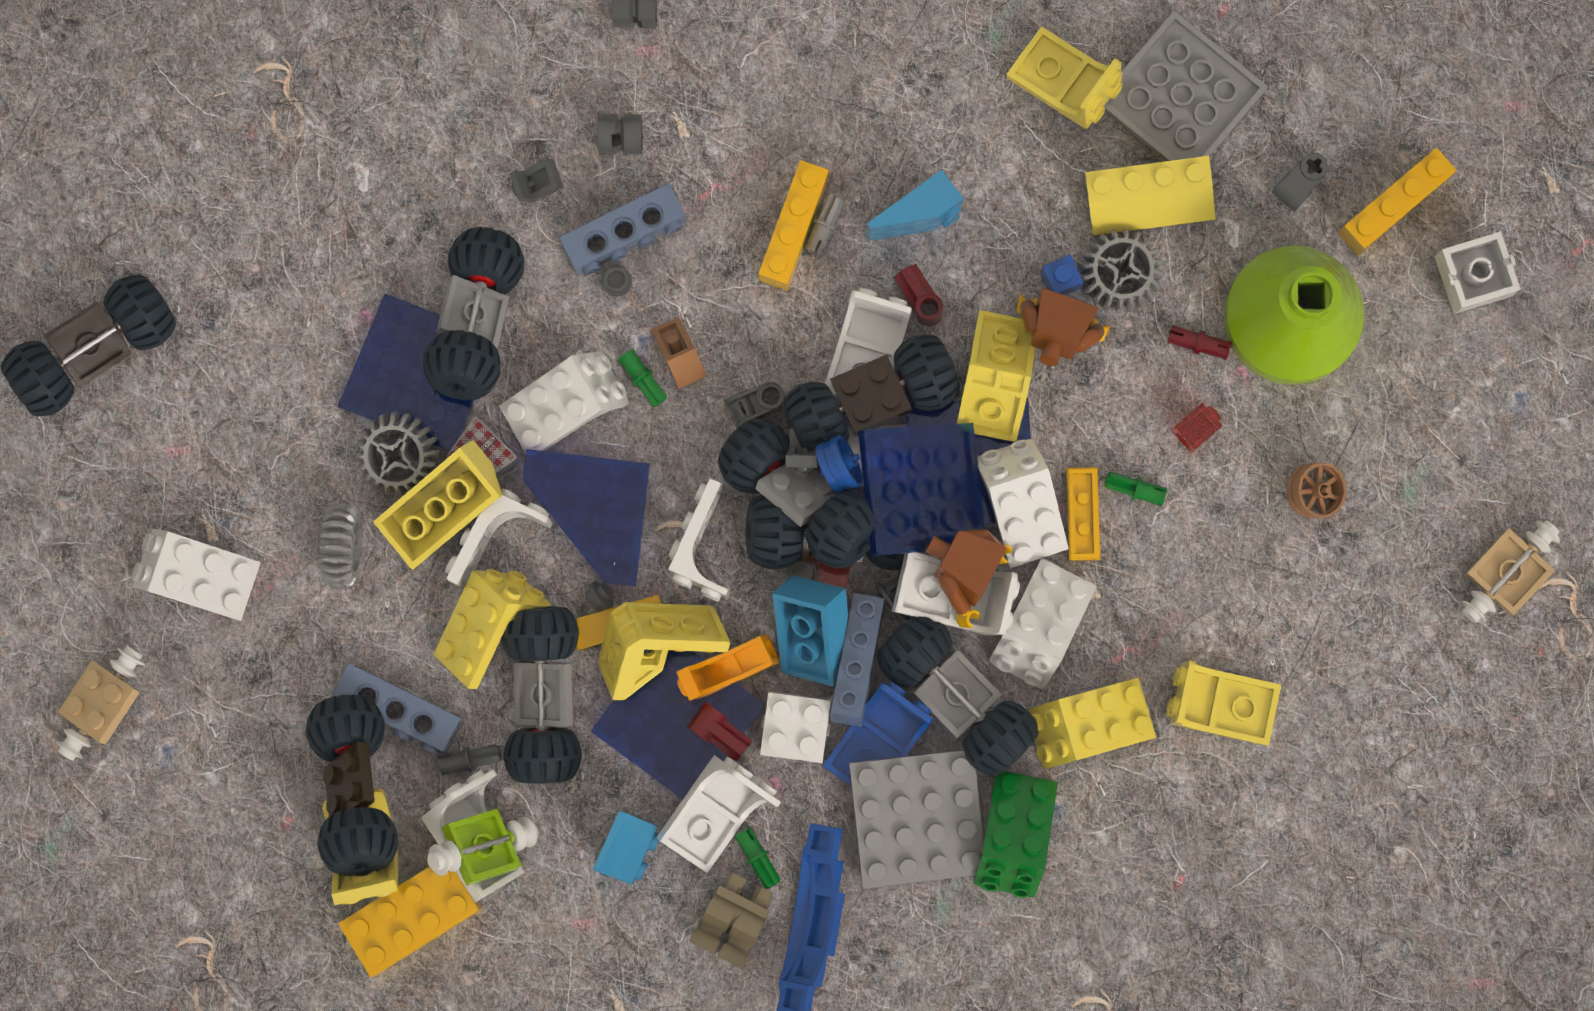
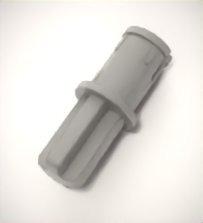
M833 194L827 195L817 219L812 221L815 224L806 245L803 247L804 249L811 250L812 253L822 256L831 231L836 229L833 226L843 206V199Z

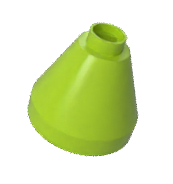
M1306 246L1277 247L1254 258L1243 268L1232 283L1224 306L1225 332L1228 341L1232 342L1231 348L1236 356L1255 374L1281 384L1310 383L1336 370L1356 348L1364 325V303L1360 289L1351 273L1331 255ZM1298 296L1306 299L1313 309H1302L1298 305Z

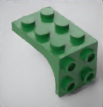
M1003 771L995 776L984 843L974 879L976 886L991 892L1003 891L1012 893L1019 898L1034 897L1036 895L1046 865L1058 782Z

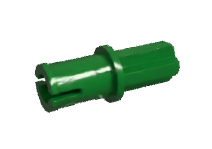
M634 349L627 351L618 359V362L621 363L632 378V385L640 389L652 407L661 405L667 399L666 394L653 378V371L645 367Z
M1108 472L1104 482L1106 488L1130 495V499L1133 501L1139 499L1160 507L1163 505L1167 494L1166 487L1143 481L1139 476L1133 479L1114 472Z
M752 827L737 834L734 838L748 859L746 863L748 866L752 865L764 888L769 889L780 882V877L767 857L769 854L768 850L765 851Z

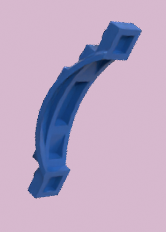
M810 823L807 843L802 851L793 921L779 981L780 995L777 1011H811L815 986L822 987L827 956H834L845 897L844 893H839L844 861L838 860L843 831L841 828Z

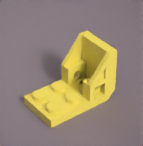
M979 310L955 430L1012 442L1017 441L1028 395L1036 348L1031 345L1032 335L1026 332L1022 318Z
M625 602L610 613L597 663L612 700H625L663 671L668 650L676 652H728L730 640L712 605ZM644 649L652 650L649 653H644Z

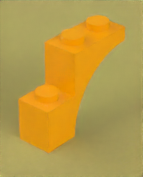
M769 634L762 635L728 652L677 671L676 673L679 677L677 684L681 693L687 696L689 701L709 696L740 680L759 674L779 664L780 658Z

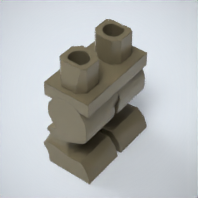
M732 872L723 886L719 885L701 918L702 923L700 927L695 929L689 941L715 954L720 945L721 936L730 927L729 939L723 944L718 956L743 969L749 957V950L755 945L770 912L768 907L773 893L758 885L751 901L740 896L747 879Z

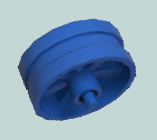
M836 435L830 441H824L816 446V455L821 468L819 474L821 477H825L836 494L849 492V490L857 489L864 484L858 462L861 459L858 453L854 454L848 442L841 435Z

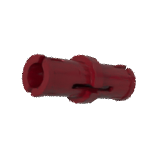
M1173 324L1169 332L1170 336L1167 339V344L1191 349L1193 354L1199 355L1201 352L1222 358L1223 360H1227L1230 352L1229 348L1232 345L1231 341L1206 335V331L1200 330L1195 332Z

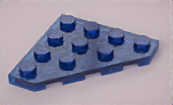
M526 449L523 473L525 485L605 584L636 587L650 463Z

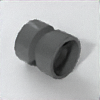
M612 0L613 27L630 28L633 23H637L639 28H656L657 0Z
M599 114V155L617 154L618 150H623L625 154H642V114H624L622 119H618L616 114Z

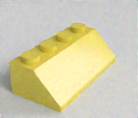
M1209 156L1085 172L1093 236L1110 234L1112 230L1120 233L1125 229L1135 231L1216 220Z
M472 440L456 450L373 521L412 570L502 496L493 463L475 441Z

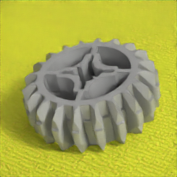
M1125 229L1123 231L1122 238L1118 237L1116 230H1112L1110 233L1111 241L1102 234L1099 237L1101 245L1092 242L1089 247L1093 253H1084L1083 258L1090 263L1081 264L1080 270L1089 273L1082 276L1083 283H1092L1085 291L1087 294H1091L1094 291L1098 293L1093 299L1095 303H1098L1101 298L1105 299L1106 302L1103 308L1106 310L1109 309L1111 303H1115L1116 312H1121L1123 304H1126L1128 312H1132L1134 310V301L1142 308L1146 304L1144 297L1148 300H1152L1155 297L1151 289L1159 290L1161 284L1155 279L1163 278L1164 272L1155 268L1162 266L1163 260H1153V257L1158 254L1159 250L1158 248H1153L1150 251L1147 249L1151 243L1150 239H1146L1143 244L1138 242L1141 234L1136 232L1133 239H1130L1129 230ZM1113 249H1126L1124 256L1118 259L1101 257ZM1135 253L1142 259L1145 265L1146 276L1133 263ZM1128 259V262L1125 266L1127 267V274H1125L1124 277H1121L1120 281L1116 283L1119 276L1118 269L1120 265H1123L1125 260ZM1098 266L1102 267V271L1106 272L1111 278L1109 289L1099 278ZM1126 283L1134 285L1139 283L1143 285L1139 290L1132 293H1118L1120 287Z
M397 411L391 413L390 419L386 414L380 415L379 422L373 419L368 423L370 429L365 428L361 431L364 439H360L356 443L363 451L356 453L355 457L364 459V463L359 465L358 469H367L369 474L365 475L364 480L369 481L374 478L376 480L373 486L374 489H379L384 484L385 494H390L395 489L398 496L403 495L405 489L407 491L411 490L432 472L430 468H435L439 464L437 460L431 458L438 455L440 451L437 448H431V444L435 443L437 438L431 437L428 439L426 434L430 432L431 428L426 426L420 429L419 426L422 421L420 418H416L410 423V413L403 414L401 419ZM387 430L404 432V435L398 441L390 438L385 439L380 436ZM413 440L418 447L419 457L412 451L411 445ZM401 446L399 450L402 453L399 455H402V457L393 462L395 459L393 454L396 453L393 450ZM376 450L383 456L382 466L378 462ZM397 467H402L406 470L410 468L414 471L413 475L408 477L391 475V472Z
M348 503L330 504L325 510L323 524L321 525L319 558L322 580L325 584L334 587L352 586L359 574L362 523L358 507L348 505Z

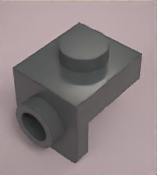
M546 159L524 171L514 170L510 172L512 190L520 201L536 202L564 188L554 159Z
M791 428L790 447L786 453V467H793L798 472L812 471L813 468H817L819 465L816 448L813 451L801 448L794 430Z

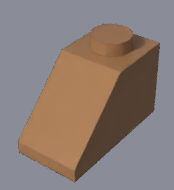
M679 317L651 329L678 389L692 385L698 380L707 377L698 354Z

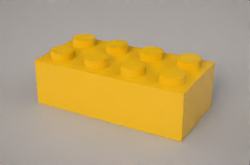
M428 867L400 884L398 891L376 899L339 922L338 925L368 975L372 978L480 912L483 908L479 901L474 902L456 872L448 871L446 875L439 876Z

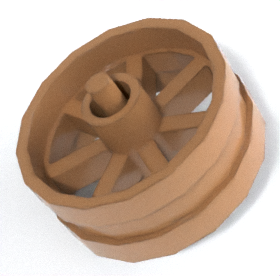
M1324 462L1302 464L1292 472L1286 487L1287 500L1291 508L1299 516L1309 519L1327 518L1339 512L1345 502L1347 493L1346 482L1341 472L1335 466ZM1315 468L1314 479L1312 480L1307 473ZM1323 471L1327 475L1328 479L1321 483ZM1302 495H1303L1305 498H1308L1305 503H1304V501H1303V499H1302ZM1323 498L1330 500L1326 507ZM1314 502H1316L1318 514L1310 510Z

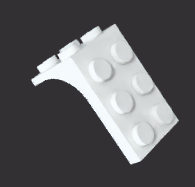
M860 288L859 292L852 290L842 331L825 382L835 398H837V395L832 387L830 378L884 355L888 356L893 369H895L894 353L903 342L912 308L906 306V301L895 297H889V300L878 298L876 292L865 288Z
M597 351L570 356L499 405L528 459L535 458L592 419L629 404L625 387L616 379L611 370L612 365L609 359L601 352Z
M1019 440L1012 445L997 450H988L975 458L976 466L984 481L992 504L1002 545H1009L1012 548L1011 553L1005 554L1010 568L1069 549L1049 468L1033 440Z
M710 478L707 485L701 483L694 500L698 505L695 512L689 511L681 527L685 533L681 542L675 540L668 557H670L672 562L668 570L673 576L674 583L687 589H691L692 585L702 589L701 593L703 596L719 602L720 598L728 599V589L705 579L698 572L695 565L696 549L723 492L722 484Z
M502 488V496L476 517L477 520L472 529L467 528L463 533L459 543L463 547L458 557L453 555L445 569V572L448 573L446 580L464 589L472 570L476 569L492 535L500 525L511 519L526 518L550 529L553 523L548 518L549 513L546 512L547 510L531 502L528 507L520 504L522 500L518 498L519 496Z
M153 529L151 534H146L141 548L144 551L141 563H137L132 572L131 579L134 581V588L235 620H242L261 562L164 530Z
M910 550L905 551L892 612L911 617H927L934 622L939 621L947 626L982 635H1004L1006 630H1009L1013 620V613L1010 612L1012 602L1016 599L1020 589L1017 573L994 572L982 597L974 607L971 605L970 608L980 612L979 620L969 618V622L973 627L963 628L957 624V613L940 587L938 579L934 576L941 560L930 555Z
M1041 558L1013 614L1011 627L1002 635L989 659L990 662L999 670L1009 672L1021 678L1030 686L1041 689L1045 688L1061 663L1097 586Z
M714 755L656 838L708 873L741 824L754 809L764 803H772L778 807L781 802L774 797L777 791L729 757L722 761Z
M482 770L478 771L466 779L467 783L461 785L459 782L444 792L445 795L440 796L428 805L431 810L423 815L421 819L437 844L441 845L447 841L442 827L448 823L487 812L484 804V790L487 783L497 776L494 770L486 774ZM519 867L514 871L466 886L460 871H456L475 903L525 873L522 867Z

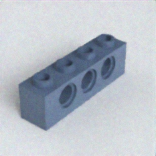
M668 183L560 236L559 239L576 274L584 273L587 276L598 271L601 268L600 264L610 259L612 262L623 259L628 255L627 251L636 246H639L640 249L645 248L656 241L655 237L665 232L667 235L676 233L683 228L682 224L687 222L671 185ZM650 212L660 215L659 222L654 225H648L643 220L645 215ZM621 226H629L633 229L631 236L625 239L619 238L616 232ZM595 239H601L605 242V247L599 252H593L589 249V244Z
M858 593L853 594L830 712L831 722L858 727L863 725L885 610V598Z
M348 663L331 697L346 694L362 696L365 690L373 689L376 693L374 703L381 711L385 723L395 728L392 734L406 741H410L411 737L422 741L420 746L422 749L435 755L438 754L439 750L445 753L448 752L464 719ZM400 702L404 707V714L401 718L393 720L389 715V708L392 704ZM423 716H428L432 721V727L430 731L422 734L417 729V721Z

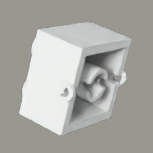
M1501 231L1442 249L1434 256L1453 314L1512 297L1521 290L1513 268L1516 265L1514 256L1512 254L1509 255Z
M769 691L766 714L762 717L761 728L764 729L760 755L823 763L826 736L829 737L831 724H828L831 699Z

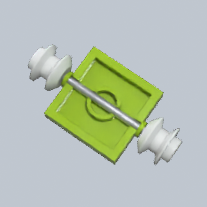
M498 809L490 810L448 823L442 827L447 841L441 845H432L429 849L427 861L431 870L439 876L446 875L448 871L456 872L459 870L465 885L469 886L521 867L522 865L516 851H521L525 847H533L537 842L538 829L535 823L528 817H521L518 821H509L505 828Z

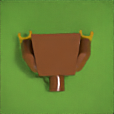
M1045 288L1042 289L1039 299L1034 297L1033 300H1027L1023 295L1019 296L1016 311L1022 316L1026 332L1032 335L1031 345L1042 350L1040 361L1047 366H1056L1060 356L1072 359L1076 351L1084 352L1097 342L1104 341L1110 329L1109 325L1104 327L1097 323L1098 319L1095 316L1099 307Z
M986 529L958 531L950 544L934 535L925 551L941 560L934 576L938 579L940 587L957 613V624L963 628L973 627L969 622V618L979 620L980 612L970 609L971 605L974 607L980 600L997 566L1008 563V560L1003 555L1012 551L1011 546L1002 545Z

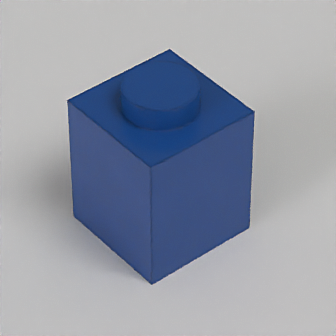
M1071 254L1043 266L1040 271V276L1046 289L1062 295L1079 290L1083 284Z

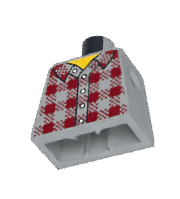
M476 416L447 455L448 458L460 447L474 440L493 463L497 478L520 462L519 458Z

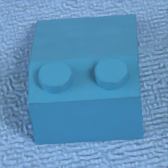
M941 169L866 224L865 237L868 241L937 230L942 225L948 228L960 218L958 214L962 211L964 199Z
M792 575L772 593L781 672L834 687L837 682L848 620L846 589Z
M619 810L592 870L629 884H633L635 879L641 881L648 867V863L644 862L648 850L654 852L659 843V840L656 838L659 834L657 833L659 826L631 813Z

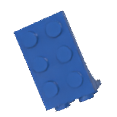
M890 681L888 686L882 682L866 704L862 727L851 725L822 766L851 787L848 762L907 756L934 720L929 716L931 710L918 700L913 704L903 697L906 692Z

